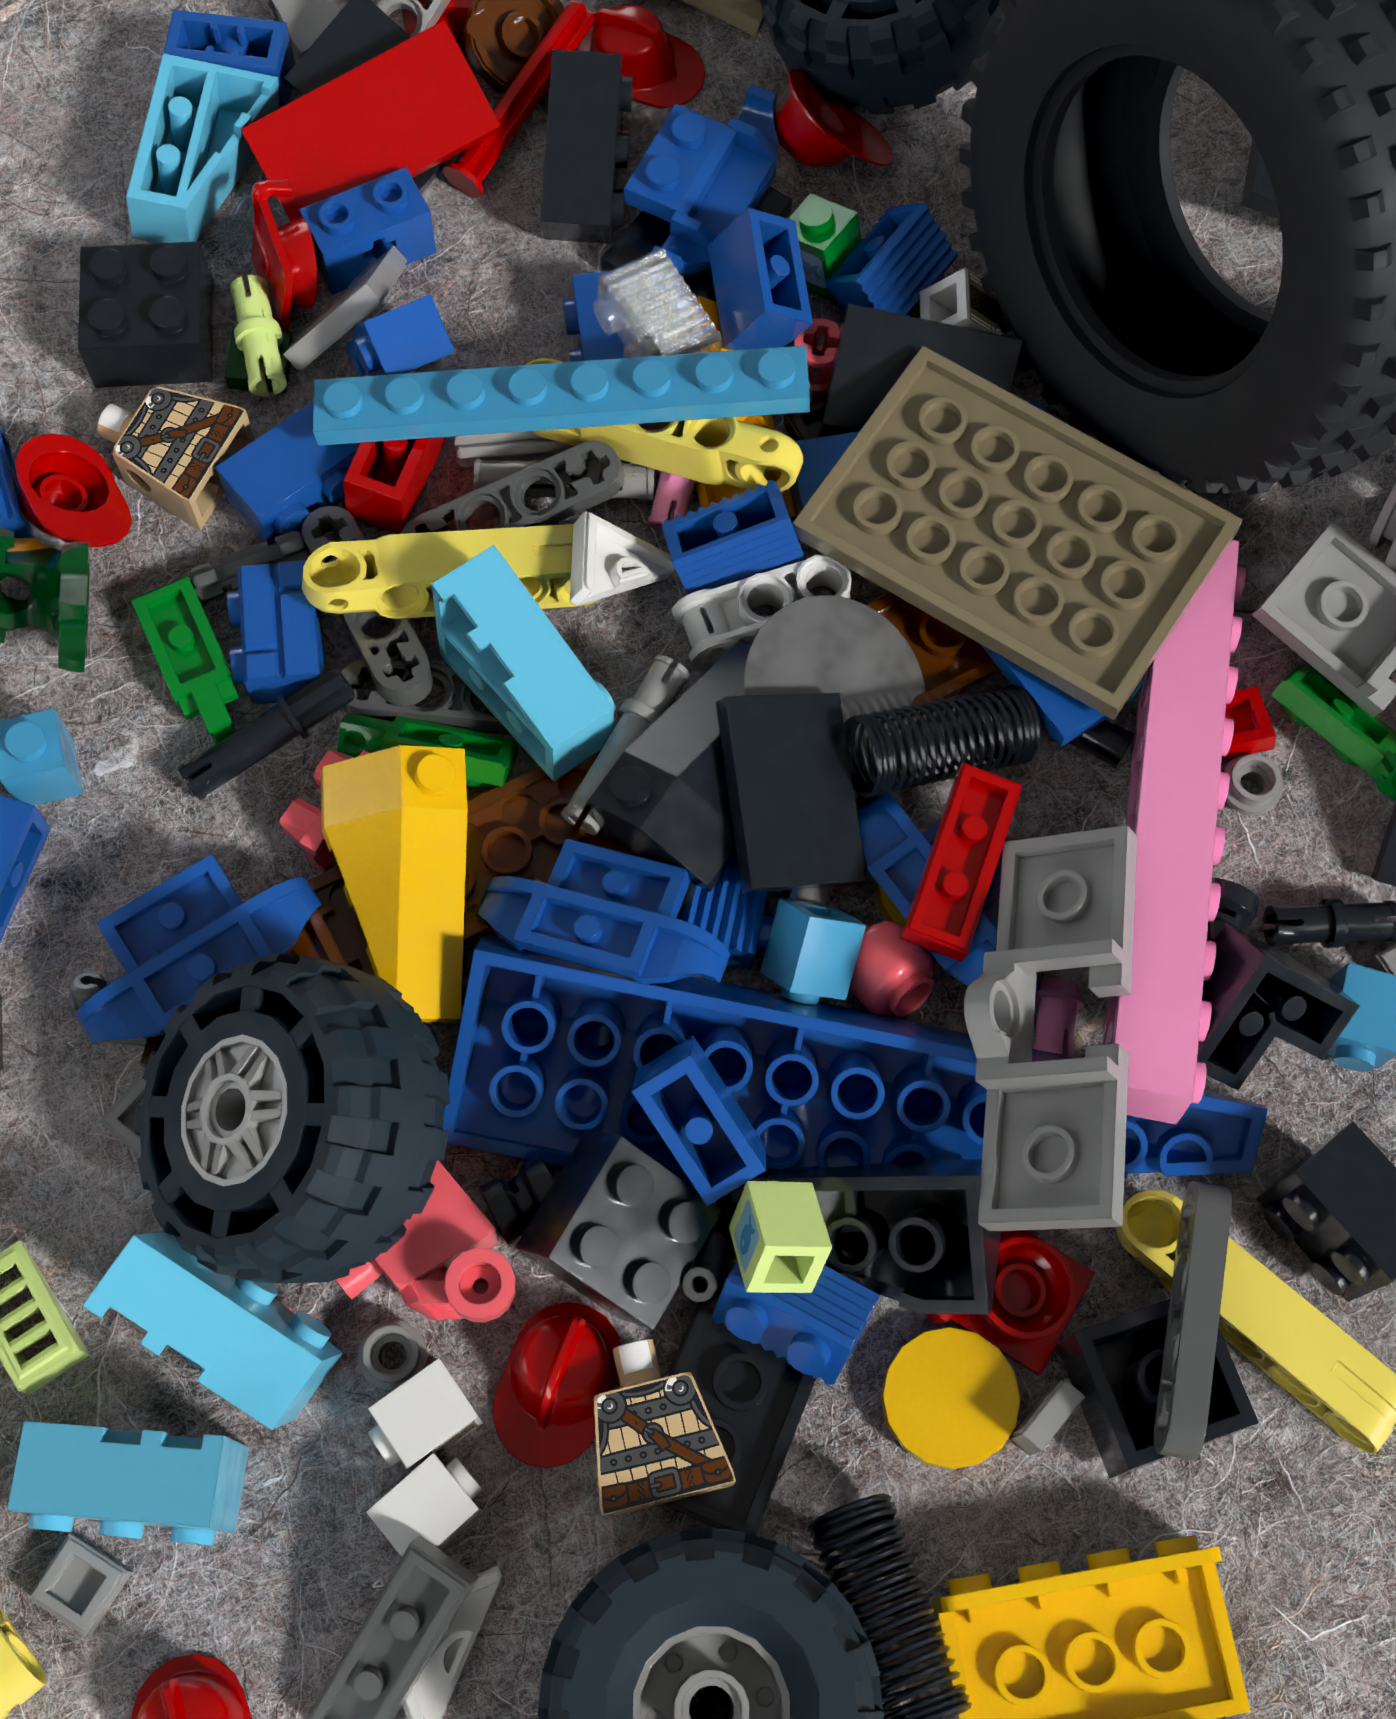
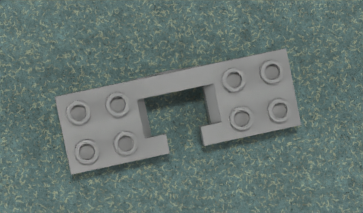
M1332 521L1319 533L1254 611L1252 616L1371 717H1374L1384 711L1396 696V684L1388 678L1396 669V573L1336 522Z
M1128 825L1004 842L996 951L984 953L983 974L968 986L964 999L966 1027L977 1058L975 1081L987 1090L978 1224L988 1231L1122 1227L1129 1053L1119 1043L1086 1046L1085 1058L1032 1062L1037 972L1089 967L1088 988L1098 998L1131 995L1137 835Z

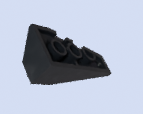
M740 639L623 751L588 800L590 808L606 839L645 859L687 869L691 883L711 892L737 854L716 701L725 696H745L744 672L752 643Z
M982 1159L923 1160L764 1172L749 1180L811 1182L832 1244V1249L825 1265L879 1295L899 1301L898 1306L920 1314H990L992 1311L1001 1231H988L978 1224ZM746 1183L717 1200V1206L723 1209L718 1218L719 1230L727 1241L726 1247L733 1250L735 1249L729 1225Z

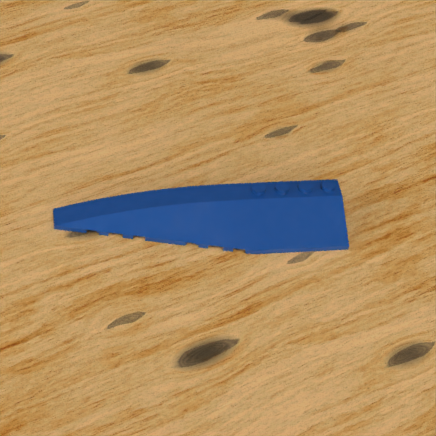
M484 935L474 949L448 1087L450 1104L445 1105L443 1130L449 1131L447 1144L526 1160H532L540 1156L546 1164L564 1167L586 1130L618 1135L625 1138L695 1189L631 1092L636 1070L691 1036H694L766 1146V1171L764 1172L923 1160L982 1159L987 1090L975 1081L977 1058L969 1034L821 1002L817 1005L802 1004L789 1000L781 994L723 982L717 983L693 976L668 983L639 984L632 978L522 949V952H520L502 938ZM1032 1049V1062L1075 1059ZM1204 1090L1201 1101L1198 1104L1191 1103L1176 1125L1127 1115L1124 1178H1128V1174L1162 1172L1165 1176L1252 1173L1268 1108L1265 1105Z

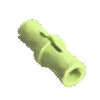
M247 275L251 291L250 296L249 293L245 292L241 276L232 281L230 292L234 300L238 325L234 329L235 342L239 350L244 352L248 388L254 395L269 396L266 375L268 379H271L273 391L276 395L285 390L287 380L283 373L278 348L283 341L279 323L272 317L268 282L259 275Z

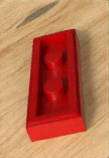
M962 762L956 773L900 939L960 962L965 959L1023 785Z

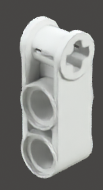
M820 554L771 571L757 573L751 577L714 589H703L686 595L673 606L672 614L675 621L684 626L692 647L688 655L691 665L696 669H710L740 639L753 643L759 630L771 617L758 616L751 611L759 605L766 604L780 610L792 602L814 596L809 591L821 586L835 591L836 594L834 596L850 599L851 574L846 566L825 554Z

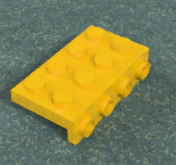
M1197 1535L1154 1542L1158 1557L1131 1561L1128 1547L1086 1555L1088 1570L1062 1574L1059 1560L1018 1567L1019 1582L992 1587L989 1573L947 1580L950 1595L932 1598L933 1607H935V1618L940 1620L939 1626H937L938 1632L945 1633L944 1639L940 1640V1644L950 1646L949 1652L943 1654V1659L950 1657L955 1659L954 1665L945 1668L946 1674L955 1670L960 1672L959 1678L948 1682L949 1688L958 1684L965 1685V1688H967L965 1694L969 1695L968 1701L972 1703L969 1710L955 1716V1719H1216L1251 1712L1215 1562L1223 1561L1220 1547L1200 1549Z

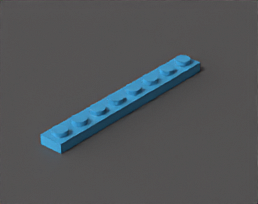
M806 345L315 380L313 434L318 446L810 412Z

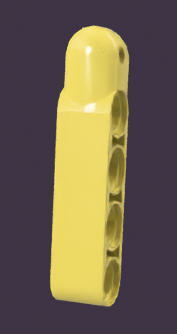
M540 358L532 360L525 365L562 362L554 359ZM736 417L532 431L540 437L571 446L592 440L604 442L613 448L620 460L705 484L720 485L725 483L754 490L758 484L766 486L768 481L764 477L765 474L770 470H777L781 472V477L777 480L781 492L785 491L795 484L803 464V453L799 445L791 437L773 429L737 420ZM660 427L663 428L662 430L651 431V430H653V429H655V428H660ZM722 443L719 446L706 447L709 444Z
M574 524L393 534L382 536L376 540L329 542L317 548L306 560L303 566L302 590L312 606L326 613L344 614L377 611L384 617L394 619L435 616L432 583L492 545H495L541 609L577 607V605L570 602ZM329 555L337 557L333 562H321ZM595 600V601H592V602H588V603H585V604H582V605H579V606L589 605V604H592V603H594V602H596V601H598V600Z
M1149 1189L1136 1193L1123 1204L1122 1227H1115L1119 1242L1127 1252L1154 1273L1171 1294L1183 1201L1166 1191ZM1228 1237L1218 1325L1223 1339L1341 1437L1362 1451L1376 1454L1392 1433V1427L1396 1423V1373Z

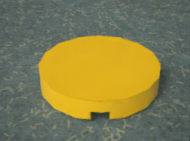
M952 1327L923 1332L902 1346L885 1371L880 1397L886 1426L902 1448L922 1464L946 1470L978 1465L1002 1449L1016 1427L1021 1399L1015 1372L1000 1349L977 1333Z

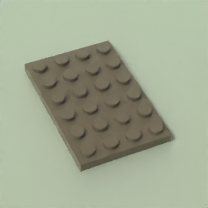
M922 346L792 525L800 541L1110 719L1115 720L1235 537L1243 519L929 348Z

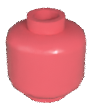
M883 921L871 927L865 924V932L848 991L870 1013L884 1016L895 1015L896 1017L907 1016L920 1007L933 990L934 981L931 977L933 975L934 961L925 948L900 939L903 927L897 922Z

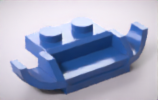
M751 84L746 92L745 102L739 118L731 117L727 125L675 103L624 187V203L671 223L670 235L661 248L654 246L650 253L652 263L663 268H670L684 275L696 274L710 268L708 245L747 207L757 209L776 175L779 145L775 119L777 94Z
M888 792L876 795L858 809L859 829L867 870L903 917L907 919L941 818L921 833ZM1003 848L965 959L960 962L929 950L948 975L966 986H969L983 974L984 953L996 951ZM1036 983V991H1037V990H1039L1040 988H1039V986H1038L1037 983Z
M570 839L565 840L547 884L512 876L494 877L487 883L475 913L476 918L487 921L500 938L520 952H522V949L632 978L639 984L668 983L692 976H702L709 981L720 983L731 955L726 946L711 933L694 924L677 919L691 882L687 869Z
M211 853L96 922L127 974L115 980L83 1003L77 1010L76 1017L93 1045L101 1041L139 1040L165 1034L163 1030L165 1025L180 1004L189 1005L196 998L194 994L196 988L216 973H225L238 964L256 962L258 956L278 953L288 954L298 942L306 922L322 904L306 878L303 877L289 879L277 884L243 903L218 861Z

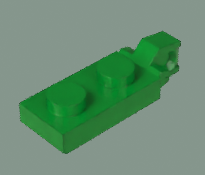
M186 576L130 599L178 709H182L186 719L189 720L201 715L215 744L237 731L225 705L239 699L234 687L237 684L234 682L232 672L189 577Z
M1302 662L1283 679L1271 696L1282 704L1284 712L1290 719L1299 725L1311 727L1331 743L1332 750L1340 759L1350 765L1360 766L1370 774L1371 778L1377 781L1378 791L1396 801V731L1377 716L1371 717L1308 662Z
M347 712L340 722L337 751L355 758L361 754L363 749L373 753L399 745L465 749L466 785L476 788H487L493 785L504 786L516 763L518 743L515 742L516 739L420 719L397 716L391 722Z

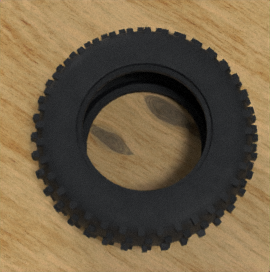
M1001 0L999 6L1004 14L1003 19H991L981 36V40L988 49L986 58L975 59L971 64L968 78L975 84L977 90L975 98L968 99L962 106L961 119L971 127L970 142L959 147V162L970 168L971 187L965 188L961 191L963 207L974 210L977 232L968 236L971 250L982 251L989 275L980 279L984 292L995 291L1004 312L997 319L1002 334L1012 330L1016 338L1023 340L1021 346L1023 350L1019 355L1018 362L1024 371L1034 368L1045 384L1041 396L1049 405H1054L1060 401L1070 412L1068 425L1083 433L1090 431L1101 443L1153 471L1160 472V475L1180 486L1194 485L1195 491L1200 493L1225 494L1246 491L1247 495L1268 492L1277 481H1279L1282 489L1300 487L1323 475L1324 472H1327L1331 478L1357 466L1355 454L1364 462L1394 445L1391 435H1396V0ZM1184 69L1192 72L1210 85L1234 110L1250 133L1269 173L1276 196L1282 232L1281 282L1272 314L1247 301L1219 276L1200 250L1184 217L1175 188L1170 158L1171 114L1178 83Z

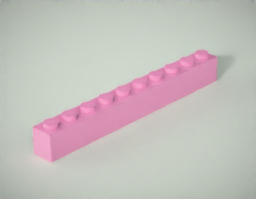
M1235 540L1231 541L1149 666L1147 676L1139 689L1125 825H1128L1137 835L1131 995L1107 997L1102 1045L1119 1043L1129 1053L1127 1115L1175 1125L1191 1103L1198 1104L1201 1101L1207 1075L1206 1064L1197 1062L1198 1042H1203L1207 1036L1212 1012L1211 1002L1203 1001L1202 993L1203 981L1210 979L1216 959V943L1207 941L1208 922L1212 923L1216 918L1221 897L1220 884L1212 883L1213 865L1217 866L1219 864L1225 844V828L1216 826L1217 810H1222L1225 805L1230 783L1229 773L1221 771L1222 756L1228 754L1234 732V720L1225 718L1226 704H1230L1234 697L1238 680V668L1229 666L1230 653L1235 652L1242 629V617L1233 615L1234 603L1240 601L1246 579V568L1237 566L1239 541Z

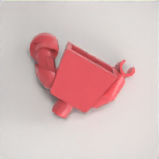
M437 1160L430 1183L434 1185V1190L422 1213L413 1214L410 1220L407 1219L404 1222V1226L407 1229L405 1236L386 1253H381L372 1262H367L365 1265L350 1269L349 1276L335 1279V1281L352 1300L383 1274L401 1295L409 1308L431 1320L440 1321L443 1319L455 1320L463 1318L471 1322L494 1320L509 1309L515 1297L516 1280L511 1264L502 1254L490 1249L499 1242L496 1228Z

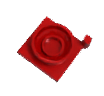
M263 180L256 182L251 189L254 208L252 262L257 275L265 278L268 282V295L273 319L279 323L281 331H289L291 305L310 309L313 308L316 300L317 266L312 235L304 219L293 220L277 228L268 199L271 196L290 197L292 194L290 180Z
M1027 1230L1001 1231L993 1306L990 1314L926 1315L930 1322L934 1324L951 1321L965 1331L979 1334L998 1347L1002 1354L1039 1376L1044 1370L1095 1272Z

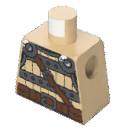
M160 386L149 391L136 413L114 403L109 404L103 410L97 426L100 437L116 443L112 455L123 480L173 515L200 531L224 494L215 467L255 440L245 409Z
M652 1339L632 1342L614 1348L612 1352L621 1388L594 1396L599 1505L603 1519L733 1486L736 1482L733 1469L691 1372L662 1378Z

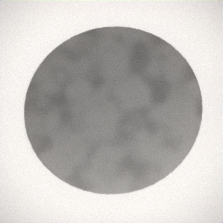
M819 595L797 600L786 605L771 616L753 640L744 672L745 695L840 693L844 723L848 718L859 714H870L875 711L880 712L885 709L900 708L904 705L910 706L915 697L926 692L918 660L899 630L887 618L869 606L849 598L832 595ZM914 716V720L917 723L918 718ZM905 718L904 722L906 723V725L908 723V720ZM895 720L894 724H895L896 727H897V726H898V722ZM885 722L884 726L888 730V724ZM859 724L856 731L855 747L859 768L861 770L858 757V735L861 724ZM912 727V728H911V734H912V737H913V741H914L915 747H917V746H916V733H915V731H914V729H913V727ZM865 729L863 736V754L870 777L876 784V777L870 766L868 756V731ZM902 729V739H903V743H904V746H905V749H906L907 762H908V760H909V755H908V750H907V745H906V735H905V733H904V731H903V729ZM892 731V741L896 751L897 766L900 770L902 768V764L899 760L896 737ZM873 745V753L877 766V756Z

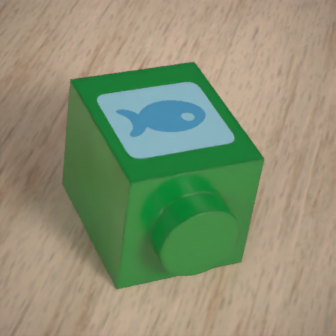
M810 193L788 219L794 220L796 223L807 290L833 301L835 297L825 281L832 277V273L839 269V265L846 261L845 257L850 255L852 249L857 247L859 241L862 240L858 212Z

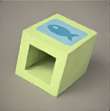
M779 1181L746 1182L729 1225L746 1292L812 1293L832 1249L813 1184L811 1182Z

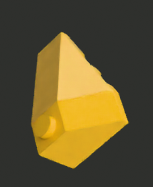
M399 745L322 767V833L329 852H334L345 882L343 890L350 908L354 907L368 944L366 952L375 976L384 979L401 992V998L414 1008V1012L419 1014L422 1022L458 1023L461 1020L468 812L465 749Z

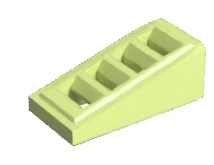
M19 1240L0 1252V1275L17 1265L22 1275L0 1289V1306L28 1288L33 1298L4 1317L0 1315V1360L17 1390L31 1395L91 1355L24 1242ZM38 1311H41L45 1320L14 1339L9 1330ZM52 1332L57 1342L27 1361L22 1351Z

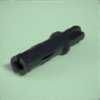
M331 669L290 697L286 698L283 694L276 697L278 704L191 761L178 766L183 779H189L190 782L187 785L193 794L201 801L209 793L299 735L303 739L310 736L308 729L354 700V690L345 676L338 669Z

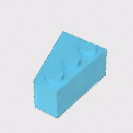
M163 53L126 195L132 238L154 243L197 241L255 158L241 129L280 108L278 77Z
M492 545L432 583L440 656L553 781L603 748L614 729V712L616 708L611 695L601 683L592 679L495 545Z
M165 1231L133 1235L82 1305L100 1318L103 1317L109 1308H112L146 1330L147 1333L142 1338L140 1344L158 1356L166 1345H169L201 1371L197 1382L271 1430L296 1419L343 1354V1352L328 1341L331 1337V1332L324 1324L305 1312L297 1311L294 1314L277 1301L275 1297L278 1294V1290L272 1283L242 1280L237 1276L215 1273L198 1263L195 1256L181 1249L174 1235L167 1234Z
M24 1421L7 1510L30 1514L27 1528L71 1533L74 1518L101 1521L99 1535L142 1539L145 1525L172 1528L170 1542L213 1546L215 1532L236 1534L249 1451L248 1446L222 1435L204 1434L203 1438L172 1436L168 1435L169 1432L143 1430L140 1433L108 1430L109 1428Z

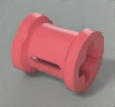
M825 318L812 319L813 324L794 339V346L806 345L808 380L813 396L825 395L827 393L840 334L838 325ZM821 334L824 335L823 348L817 347L818 338ZM813 367L819 368L817 380L812 379Z

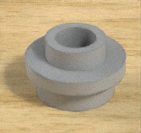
M1257 754L1239 756L1230 761L1223 770V772H1227L1230 775L1226 803L1239 813L1251 816L1265 814L1273 809L1282 797L1284 783L1278 766L1265 756ZM1250 780L1254 782L1259 789V794L1255 795L1247 792L1241 786L1240 781Z
M385 1321L374 1326L365 1334L358 1349V1365L362 1375L372 1386L383 1391L392 1392L426 1368L428 1351L422 1335L413 1326L402 1321ZM393 1344L403 1346L406 1351L404 1363L397 1369L383 1367L381 1355L384 1349Z

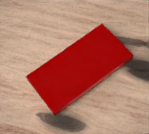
M443 20L242 128L241 131L267 179L290 180L292 185L291 196L277 198L291 222L301 219L299 211L301 208L404 167H407L410 175L414 178L500 132L501 126L448 24Z

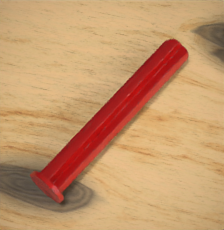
M574 0L565 7L493 109L501 126V131L464 150L456 163L448 162L444 166L443 173L445 177L462 193L472 198H480L484 193L481 183L550 87L552 49L575 51L594 24V14L583 3Z

